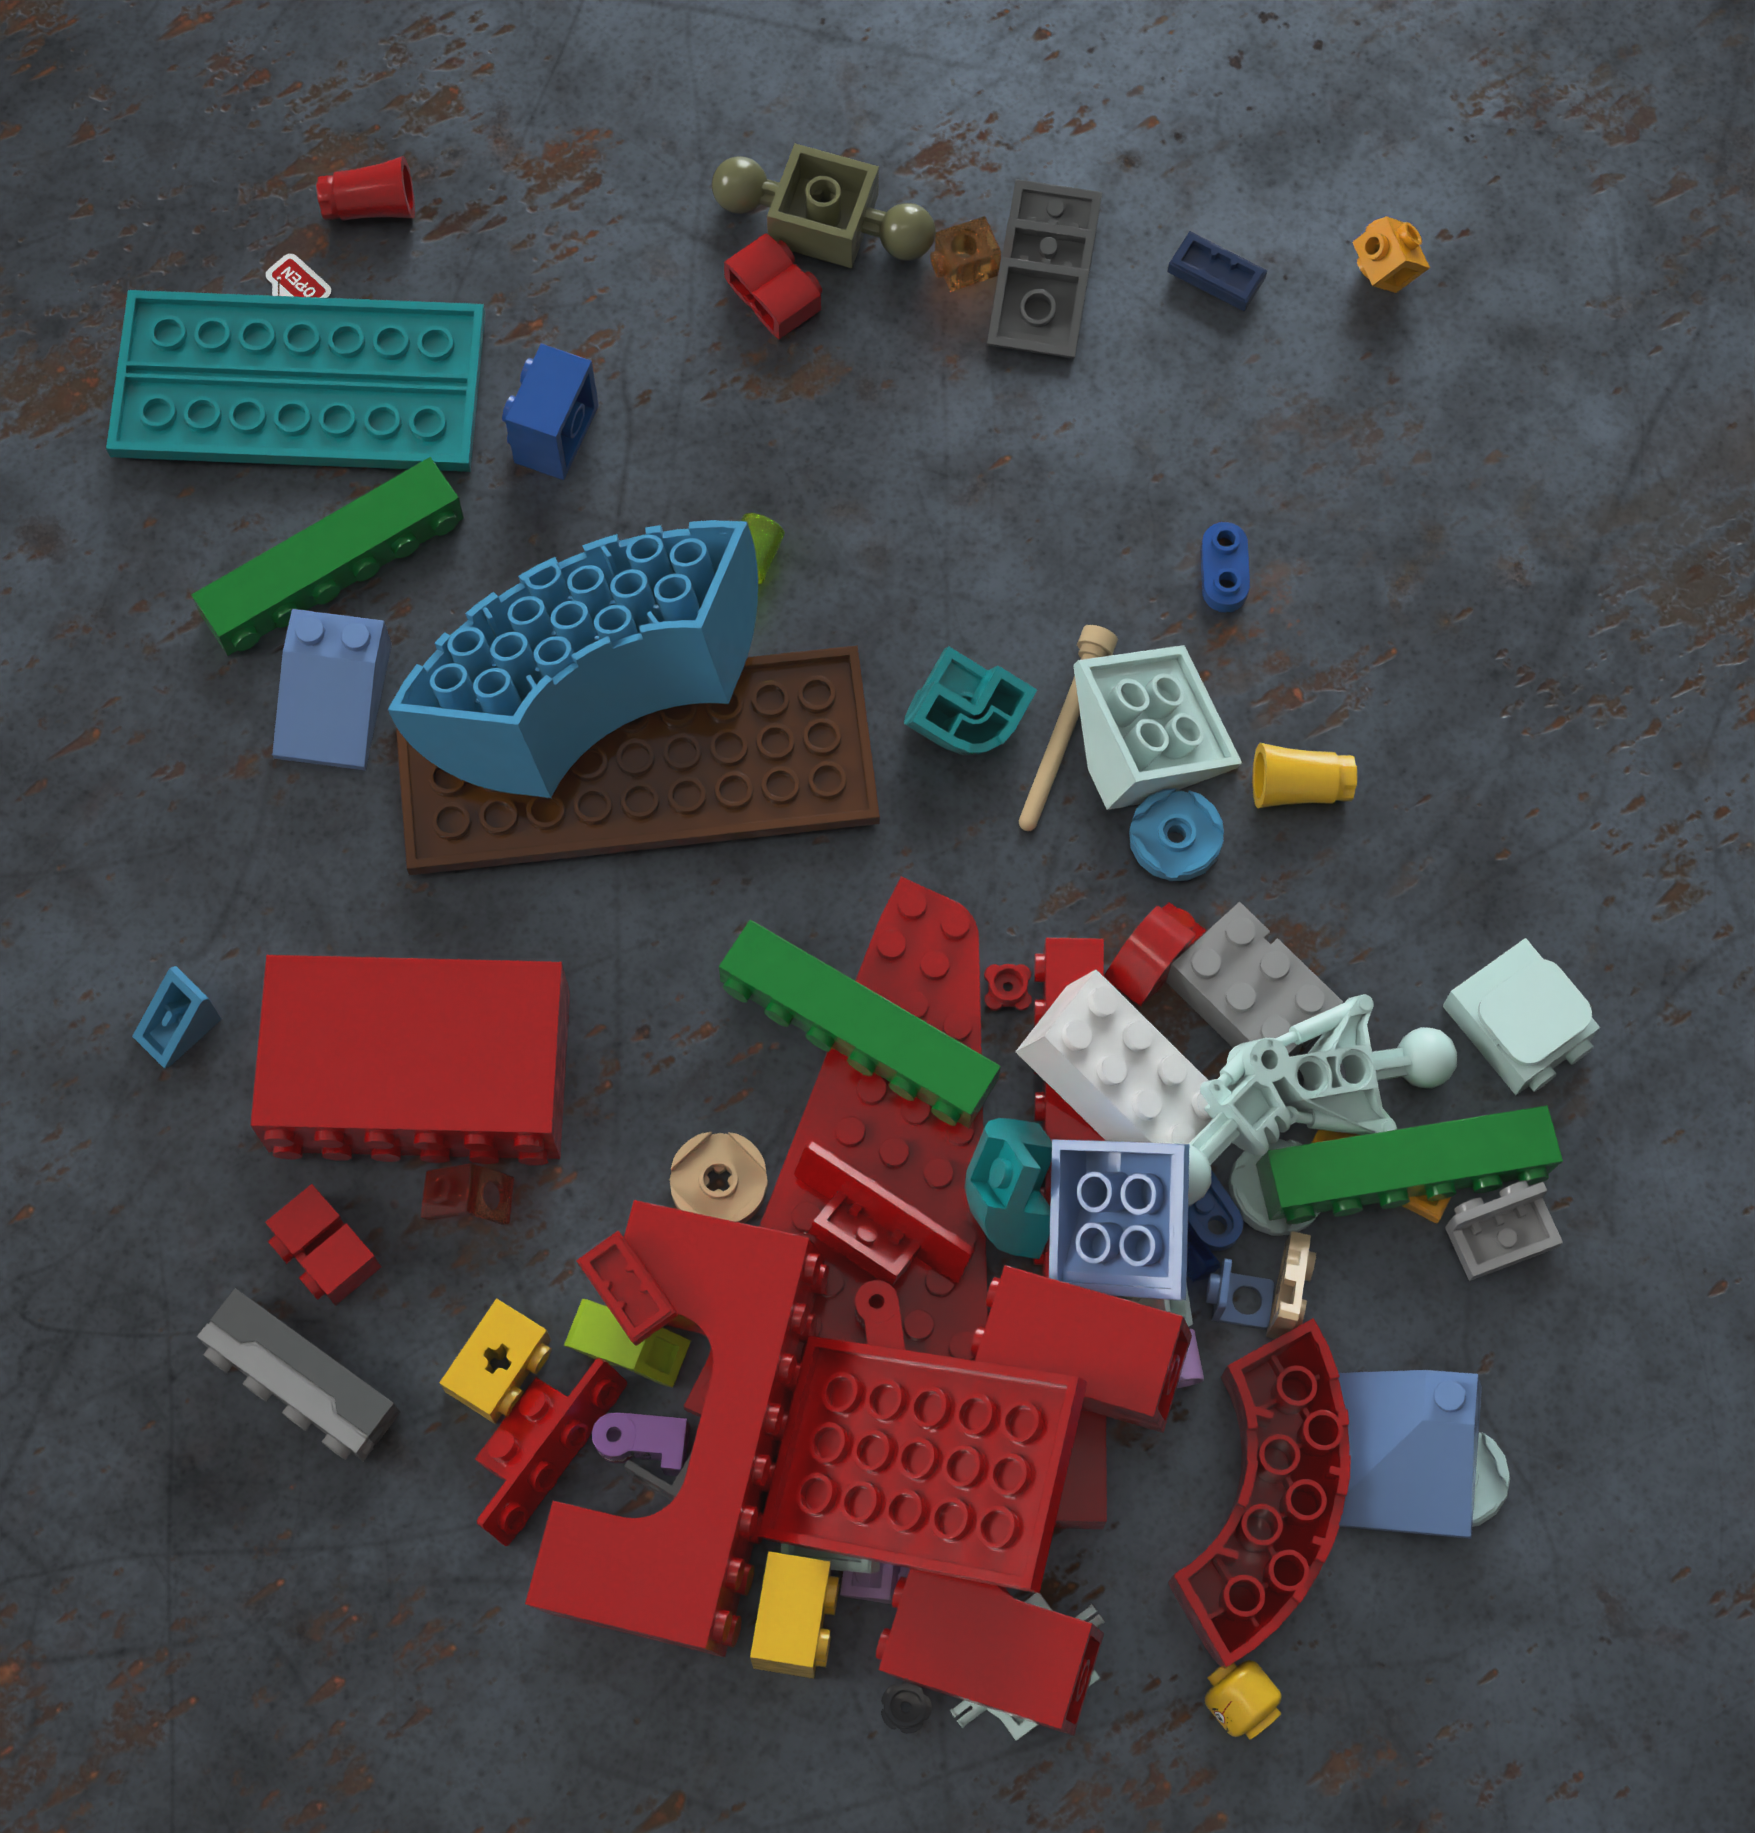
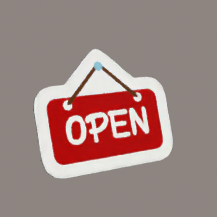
M294 254L283 256L266 272V278L272 283V296L328 298L331 294V287Z

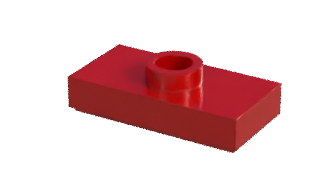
M616 1231L576 1260L635 1346L678 1316L621 1232Z

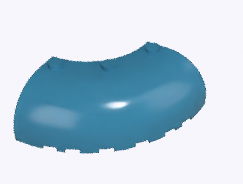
M717 520L689 522L688 529L664 532L661 525L646 527L645 535L621 541L617 534L582 545L585 551L559 563L556 557L522 573L518 576L521 583L505 591L500 596L492 592L467 611L465 614L468 620L451 635L444 632L434 643L437 650L423 666L416 664L404 680L388 708L397 729L406 741L423 757L461 780L495 791L551 798L559 782L578 758L592 745L622 725L647 714L675 706L697 703L728 704L750 650L757 614L758 568L754 542L748 523L744 521Z

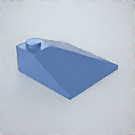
M1052 1139L1049 1278L1111 1296L1186 1300L1190 1144Z
M1434 1370L1339 1373L1340 1377L1338 1379L1345 1408L1348 1409L1349 1455H1351L1350 1480L1339 1527L1472 1539L1482 1393L1478 1374Z

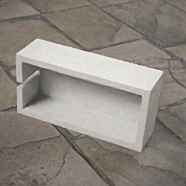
M1097 970L1067 985L1016 1050V1053L1106 1141L1189 1144L1212 1120L1204 1110L1208 1103L1200 1093L1201 1084L1209 1080Z

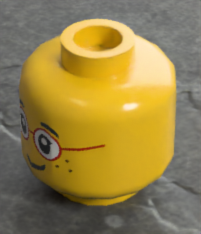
M1246 1660L1239 1665L1233 1663L1226 1669L1219 1666L1207 1677L1213 1686L1205 1695V1704L1231 1736L1239 1737L1246 1734L1251 1740L1281 1715L1277 1708L1281 1702L1280 1690L1254 1660Z

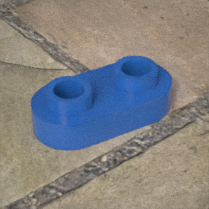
M1219 522L1213 524L1205 531L1201 543L1202 595L1209 607L1226 613L1233 612L1242 607L1248 596L1250 588L1248 539L1245 532L1239 526L1229 522ZM1225 538L1230 540L1233 545L1225 547L1220 545L1218 540ZM1221 580H1230L1235 586L1225 588L1219 582Z
M1211 1170V1185L1205 1196L1191 1206H1188V1229L1202 1247L1211 1251H1224L1232 1247L1239 1239L1243 1229V1218L1241 1212ZM1212 1220L1220 1221L1225 1227V1232L1219 1235L1213 1234L1208 1229V1223Z

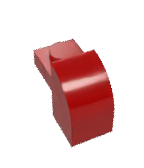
M1170 902L1163 908L1157 905L1125 942L1104 974V978L1141 1007L1162 988L1168 978L1171 964L1207 930L1196 923L1191 914L1175 907Z

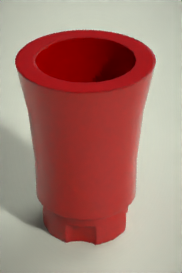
M404 156L376 165L337 171L333 175L318 177L316 184L317 198L324 220L341 218L342 221L382 217L413 219L415 217L413 183L410 169Z

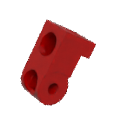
M873 1280L865 1283L855 1295V1316L857 1322L865 1331L866 1344L905 1350L899 1299L896 1290L884 1281Z

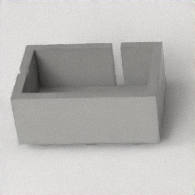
M1240 901L1171 964L1166 983L1232 1048L1253 1040L1280 1037L1288 1033L1291 1026L1343 1004V1001L1278 938L1270 944L1267 941L1270 930ZM1315 1038L1300 1045L1292 1043L1285 1046L1289 1057L1298 1055L1302 1045L1307 1047Z

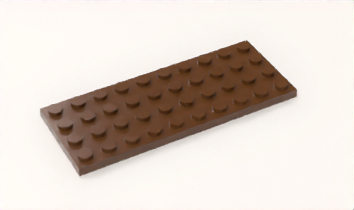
M858 645L747 657L728 704L697 703L675 706L647 714L622 725L600 739L578 758L559 782L551 798L500 792L461 780L423 757L406 741L396 727L406 865L409 875L880 824Z

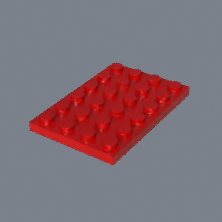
M808 1336L758 1537L772 1542L1040 1594L1087 1381L1079 1376Z

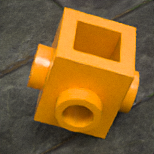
M1385 216L1370 223L1366 227L1365 232L1352 242L1359 256L1357 259L1358 267L1374 287L1397 293L1430 268L1420 247L1422 244L1421 236L1417 229L1409 222H1402Z

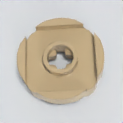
M730 1132L728 1134L701 1133L688 1140L678 1150L672 1162L669 1180L672 1198L679 1210L744 1224L759 1211L764 1202L768 1189L764 1159L756 1146L739 1134ZM712 1170L717 1174H721L725 1170L731 1174L727 1180L729 1188L725 1191L720 1189L715 1191L709 1190L707 1188L710 1184V1179L707 1176L708 1173Z

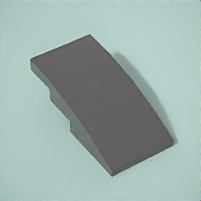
M1015 179L987 346L1075 359L1102 192Z

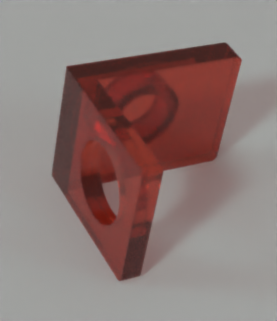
M473 1163L427 1170L421 1218L435 1220L469 1214L501 1225L509 1224L514 1177ZM489 1181L497 1186L500 1195L499 1204L494 1210L486 1205L483 1197L484 1187Z

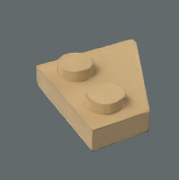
M1291 1231L1285 1242L1266 1337L1276 1339L1303 1323L1307 1300L1302 1299L1304 1281L1310 1282L1316 1260V1253L1309 1251L1311 1235Z

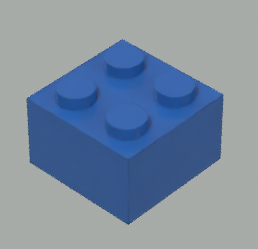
M540 344L534 359L528 358L526 360L520 377L521 386L516 397L511 395L506 401L502 420L506 423L508 432L507 443L511 446L514 463L564 480L599 406L591 360Z

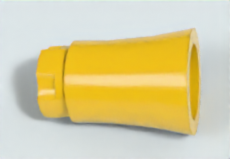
M1259 743L1255 751L1252 774L1255 805L1257 808H1265L1284 804H1333L1336 800L1352 801L1357 786V766L1354 756L1337 755L1336 752L1290 749Z

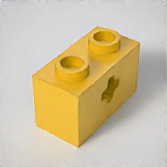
M496 1298L439 1383L445 1393L496 1424L502 1414L507 1417L509 1416L512 1408L522 1397L524 1391L520 1389V1386L530 1371L537 1374L548 1360L552 1348L548 1346L551 1341L550 1336L545 1328ZM506 1356L510 1367L507 1370L498 1368L494 1372L490 1361L493 1358L502 1360Z

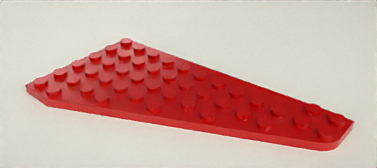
M901 876L880 916L855 981L982 1055L979 932L976 922L962 904ZM832 1048L826 1054L759 1227L810 1238L824 1256V1264L829 1265V1277L823 1295L816 1294L812 1313L817 1314L814 1336L866 1344L865 1331L857 1322L855 1316V1295L865 1283L879 1279L808 1233L814 1219L830 1200L794 1175L803 1149L809 1142L812 1141L826 1151L832 1152L840 1160L867 1178L873 1179L882 1188L908 1205L917 1208L923 1215L949 1232L958 1235L964 1242L975 1249V1253L964 1275L957 1283L915 1257L892 1286L896 1290L899 1299L905 1350L975 1361L976 1357L970 1354L973 1337L979 1326L985 1327L988 1320V1310L986 1307V1234L970 1212L964 1186L968 1166L983 1133V1106L969 1128L959 1122L955 1126L949 1125L931 1112L932 1106L917 1097L910 1101L899 1096L889 1087L890 1082L876 1073H873L872 1076L860 1073L849 1065L847 1056ZM804 1343L800 1363H802L807 1343ZM712 1348L684 1404V1410L700 1418L713 1370ZM792 1392L791 1397H790V1401H789V1405H788L787 1412L790 1411V1407H791V1403H792V1399H793V1395H794L793 1392ZM779 1442L776 1455L779 1454L781 1442Z

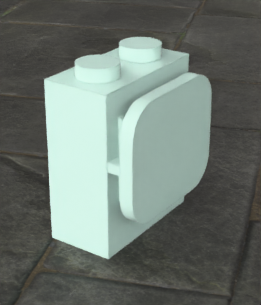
M1526 938L1453 989L1443 1004L1444 1009L1515 1096L1528 1086L1534 1092L1542 1088L1557 1075L1553 1068L1567 1059L1573 1065L1594 1048L1590 1041L1600 1029V1026L1592 1018V1010L1586 998L1561 968L1554 962L1543 959Z

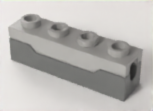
M236 1288L210 1319L211 1322L207 1323L197 1336L208 1347L203 1354L205 1358L226 1373H228L232 1366L247 1376L242 1384L265 1402H267L271 1395L287 1405L282 1414L306 1431L311 1424L326 1434L321 1442L344 1460L352 1453L364 1462L373 1450L374 1444L376 1445L401 1413L392 1401Z

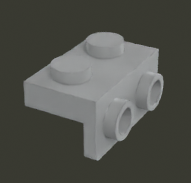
M1520 1181L1502 1189L1499 1192L1501 1198L1484 1204L1482 1198L1479 1197L1462 1203L1454 1209L1456 1215L1451 1218L1445 1229L1469 1281L1551 1251L1562 1245L1563 1241L1542 1198L1547 1193L1544 1182L1529 1187L1527 1181Z

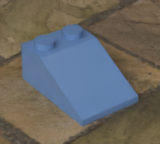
M292 609L282 654L272 753L274 759L366 771L392 646L383 620Z

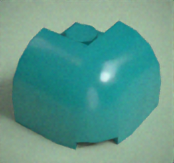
M948 646L944 648L923 687L917 690L905 715L904 724L947 750L961 755L982 754L1003 744L1017 728L1037 689L1000 666L987 670Z
M1006 1118L988 1121L968 1166L964 1186L970 1212L995 1247L1011 1255L1040 1259L1050 1236V1205L1039 1190L1052 1162V1141L1039 1123Z

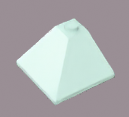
M1185 645L1078 660L1073 665L1087 767L1107 810L1141 804L1148 796L1163 789L1177 788L1176 791L1236 769L1242 764Z

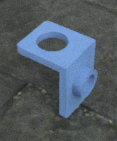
M1224 1258L1218 1274L1210 1273L1208 1279L1206 1303L1213 1304L1211 1321L1266 1329L1270 1322L1274 1291L1273 1280L1231 1273L1232 1259ZM1242 1287H1249L1257 1291L1261 1298L1260 1309L1250 1315L1237 1311L1232 1301L1236 1290Z

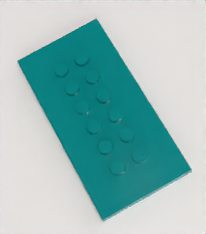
M128 290L106 450L109 456L114 458L410 469L431 457L440 471L471 472L486 314L484 304Z

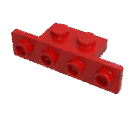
M812 1141L806 1145L794 1175L830 1200L814 1219L808 1233L891 1286L895 1284L915 1257L953 1282H959L975 1253V1249L964 1242L958 1235L949 1232L923 1215L917 1208L908 1205L882 1188L873 1179L867 1178L840 1160L832 1152L826 1151Z
M597 1358L568 1397L536 1377L512 1408L509 1416H506L476 1456L475 1460L505 1481L477 1519V1524L502 1545L509 1546L516 1535L524 1528L527 1520L555 1486L558 1478L578 1451L586 1444L589 1436L592 1434L594 1424L600 1417L606 1415L626 1388L627 1381L608 1362Z

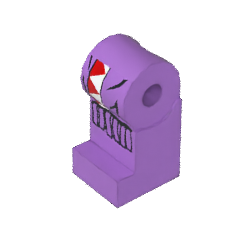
M617 1412L608 1413L600 1417L594 1424L592 1441L599 1454L608 1462L615 1464L625 1463L632 1458L661 1461V1469L664 1475L678 1476L687 1461L691 1427L686 1418Z

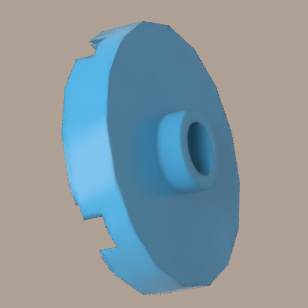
M1177 788L1163 789L1148 796L1136 808L1129 829L1130 848L1138 863L1153 876L1168 881L1191 880L1206 873L1217 861L1224 841L1223 820L1215 806L1201 794L1190 790L1188 793L1176 791ZM1172 832L1180 833L1184 840L1180 843H1174L1169 840L1168 834Z

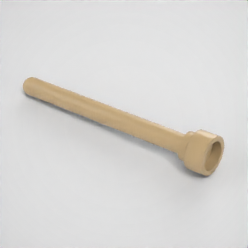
M1086 625L1083 627L1077 643L1080 649L1078 655L1081 660L1113 655L1118 638L1106 628L1097 625ZM1075 676L1019 818V826L1024 831H1032L1038 824L1080 715Z

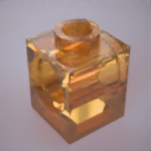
M983 216L936 232L935 251L930 252V259L936 276L938 278L944 276L949 290L952 292L997 277L1001 261V250L986 217ZM965 253L971 256L963 258L957 256V254Z

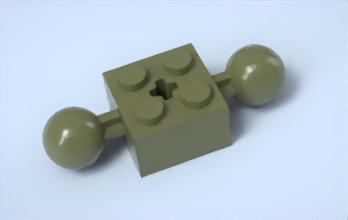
M794 143L780 182L767 179L763 168L753 159L744 156L726 159L716 168L712 177V192L722 208L732 213L744 214L755 210L760 205L770 207L767 215L768 234L776 242L779 240L785 242L792 252L852 268L864 234L879 237L883 247L890 255L907 261L915 260L925 255L935 240L936 228L934 220L930 213L920 205L901 203L892 207L887 212L874 209L879 196V166Z

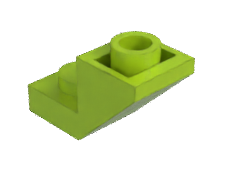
M582 1299L564 1346L595 1360L601 1358L610 1365L623 1367L660 1385L673 1388L691 1340L662 1327L635 1346L607 1306L588 1299Z

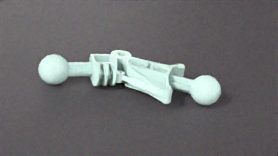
M1363 994L1348 998L1343 1004L1291 1026L1289 1032L1280 1037L1262 1038L1236 1045L1229 1052L1227 1064L1220 1070V1077L1205 1081L1200 1086V1093L1208 1103L1204 1110L1212 1120L1189 1143L1188 1206H1191L1205 1196L1211 1185L1210 1165L1231 1143L1248 1153L1262 1156L1267 1153L1268 1144H1274L1279 1140V1132H1286L1290 1125L1295 1122L1304 1123L1310 1129L1358 1135L1397 1130L1396 1123L1382 1107L1377 1081L1403 1077L1411 1085L1420 1088H1435L1450 1079L1457 1067V1051L1452 1039L1441 1030L1420 1027L1405 1035L1397 1048L1372 1052L1367 1023L1374 1003L1370 996ZM1321 1035L1307 1054L1289 1057L1285 1046L1292 1043L1300 1045ZM1341 1063L1343 1064L1346 1071L1345 1079L1342 1077L1340 1072ZM1298 1070L1301 1071L1304 1078L1303 1087L1299 1084L1297 1078Z

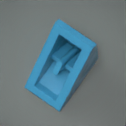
M174 966L167 971L132 1037L163 1068H167L221 1020V1017L209 998L177 966Z

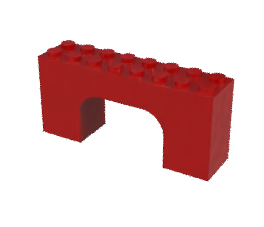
M634 1200L624 1238L678 1314L676 1318L665 1326L707 1336L713 1353L712 1375L686 1476L679 1493L670 1504L661 1511L642 1518H625L553 1501L525 1605L550 1615L725 1658L728 1646L735 1647L740 1634L742 1618L737 1616L736 1613L741 1595L747 1596L752 1586L754 1565L749 1564L754 1543L760 1544L763 1538L758 1537L763 1517L762 1509L776 1466L774 1461L779 1442H782L789 1412H787L790 1397L792 1392L794 1393L802 1364L800 1363L803 1346L804 1343H807L808 1336H814L817 1314L812 1313L816 1294L823 1295L829 1277V1265L824 1264V1256L808 1237Z
M1004 1265L1001 1278L994 1277L988 1289L986 1307L991 1308L986 1326H979L973 1337L970 1354L976 1357L975 1361L1079 1376L1087 1381L1081 1411L1098 1413L1164 1433L1192 1338V1333L1184 1317ZM911 1568L907 1578L903 1576L899 1578L892 1598V1607L897 1608L892 1628H884L876 1649V1659L881 1660L878 1670L906 1682L1072 1736L1075 1735L1104 1637V1633L1092 1623L1017 1600L1003 1586Z

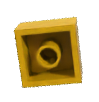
M768 1551L750 1655L753 1669L814 1679L816 1666L826 1667L831 1630L823 1629L825 1614L835 1615L840 1585L839 1577L831 1576L830 1561Z

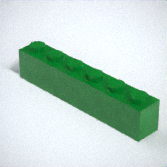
M429 457L196 591L191 596L200 615L227 656L236 651L247 650L253 647L260 637L277 627L283 628L288 626L292 609L306 611L317 604H326L336 598L340 591L356 581H365L373 577L383 565L396 558H405L411 555L426 540L435 535L447 534L453 530L458 522L464 519L459 497L432 458Z
M749 920L719 965L720 981L724 984L723 989L733 998L747 1003L749 999L765 1008L764 1013L777 1024L788 1027L790 1023L806 1032L805 1037L816 1047L828 1052L832 1048L848 1057L847 1062L854 1069L867 1076H872L873 1073L878 1074L890 1082L889 1087L896 1094L910 1101L917 1097L932 1106L931 1112L949 1125L955 1126L959 1122L969 1128L999 1081L1000 1065L752 920Z
M1546 1105L1268 1150L1256 1163V1168L1269 1221L1285 1218L1287 1224H1299L1314 1219L1316 1217L1315 1213L1333 1210L1335 1217H1341L1362 1211V1205L1380 1203L1382 1209L1395 1208L1409 1203V1197L1426 1195L1428 1201H1438L1456 1195V1190L1473 1187L1474 1193H1486L1503 1187L1502 1182L1519 1180V1182L1527 1181L1528 1185H1534L1548 1180V1174L1561 1164L1563 1159L1549 1108Z

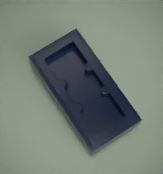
M1189 231L1169 262L1167 270L1168 273L1244 312L1264 282L1267 274L1266 269Z

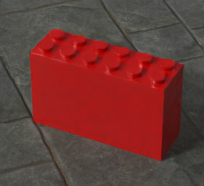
M266 955L251 1115L252 1129L268 1152H273L274 1157L289 1160L300 1159L303 1157V1153H322L323 1158L335 1161L350 1160L352 1154H369L372 1159L382 1162L399 1161L401 1155L420 1156L422 1161L430 1163L449 1162L450 1156L469 1157L471 1162L478 1164H495L499 1162V1158H518V1161L522 1164L545 1165L548 1163V1159H560L570 990L562 962Z

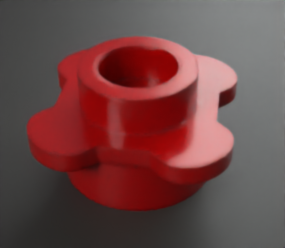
M992 964L986 968L984 979L988 982V993L985 996L984 1002L989 1009L997 1011L1001 1007H1015L1017 1010L1023 1011L1031 1005L1032 996L1028 993V981L1031 979V971L1027 966L1023 964H1003L1000 966ZM1011 984L1013 988L1011 991H1006L1003 986Z

